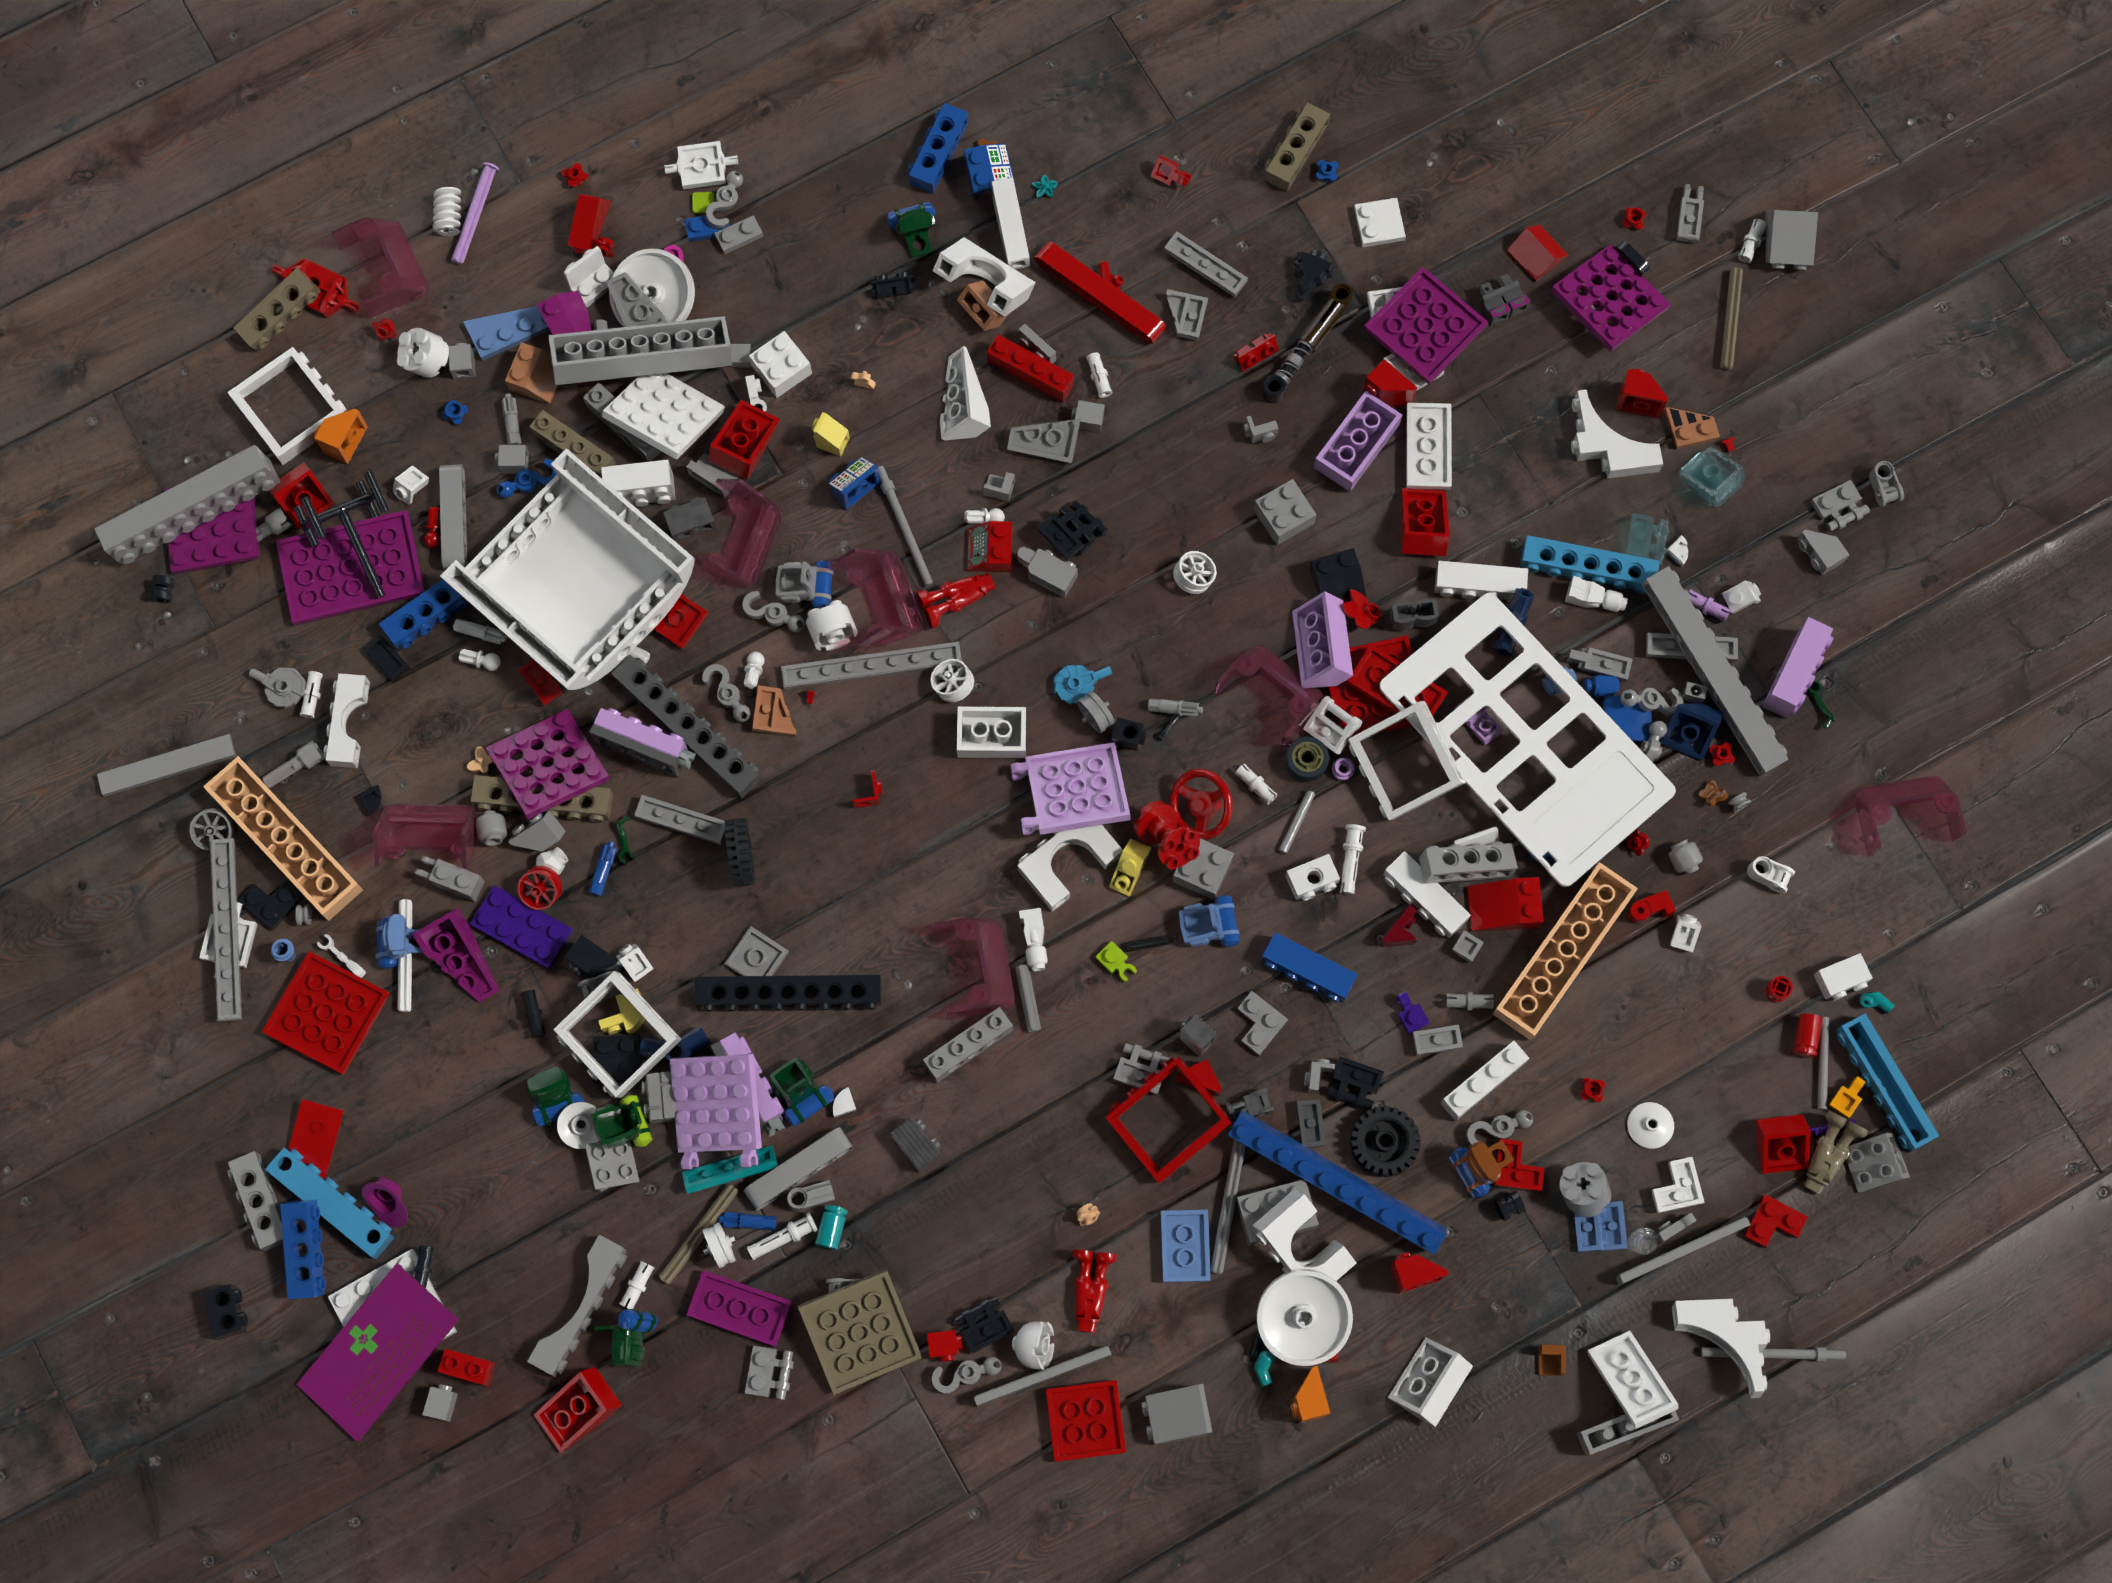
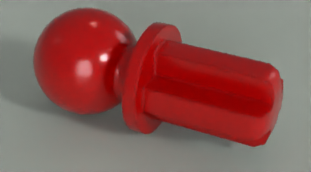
M429 507L428 525H425V528H429V532L426 533L424 542L429 548H437L441 545V534L438 532V529H441L439 507Z

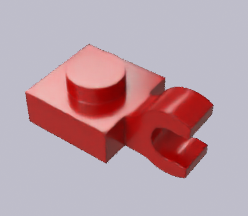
M1160 155L1151 177L1169 186L1173 181L1186 186L1187 183L1189 184L1192 175L1184 171H1178L1180 164Z

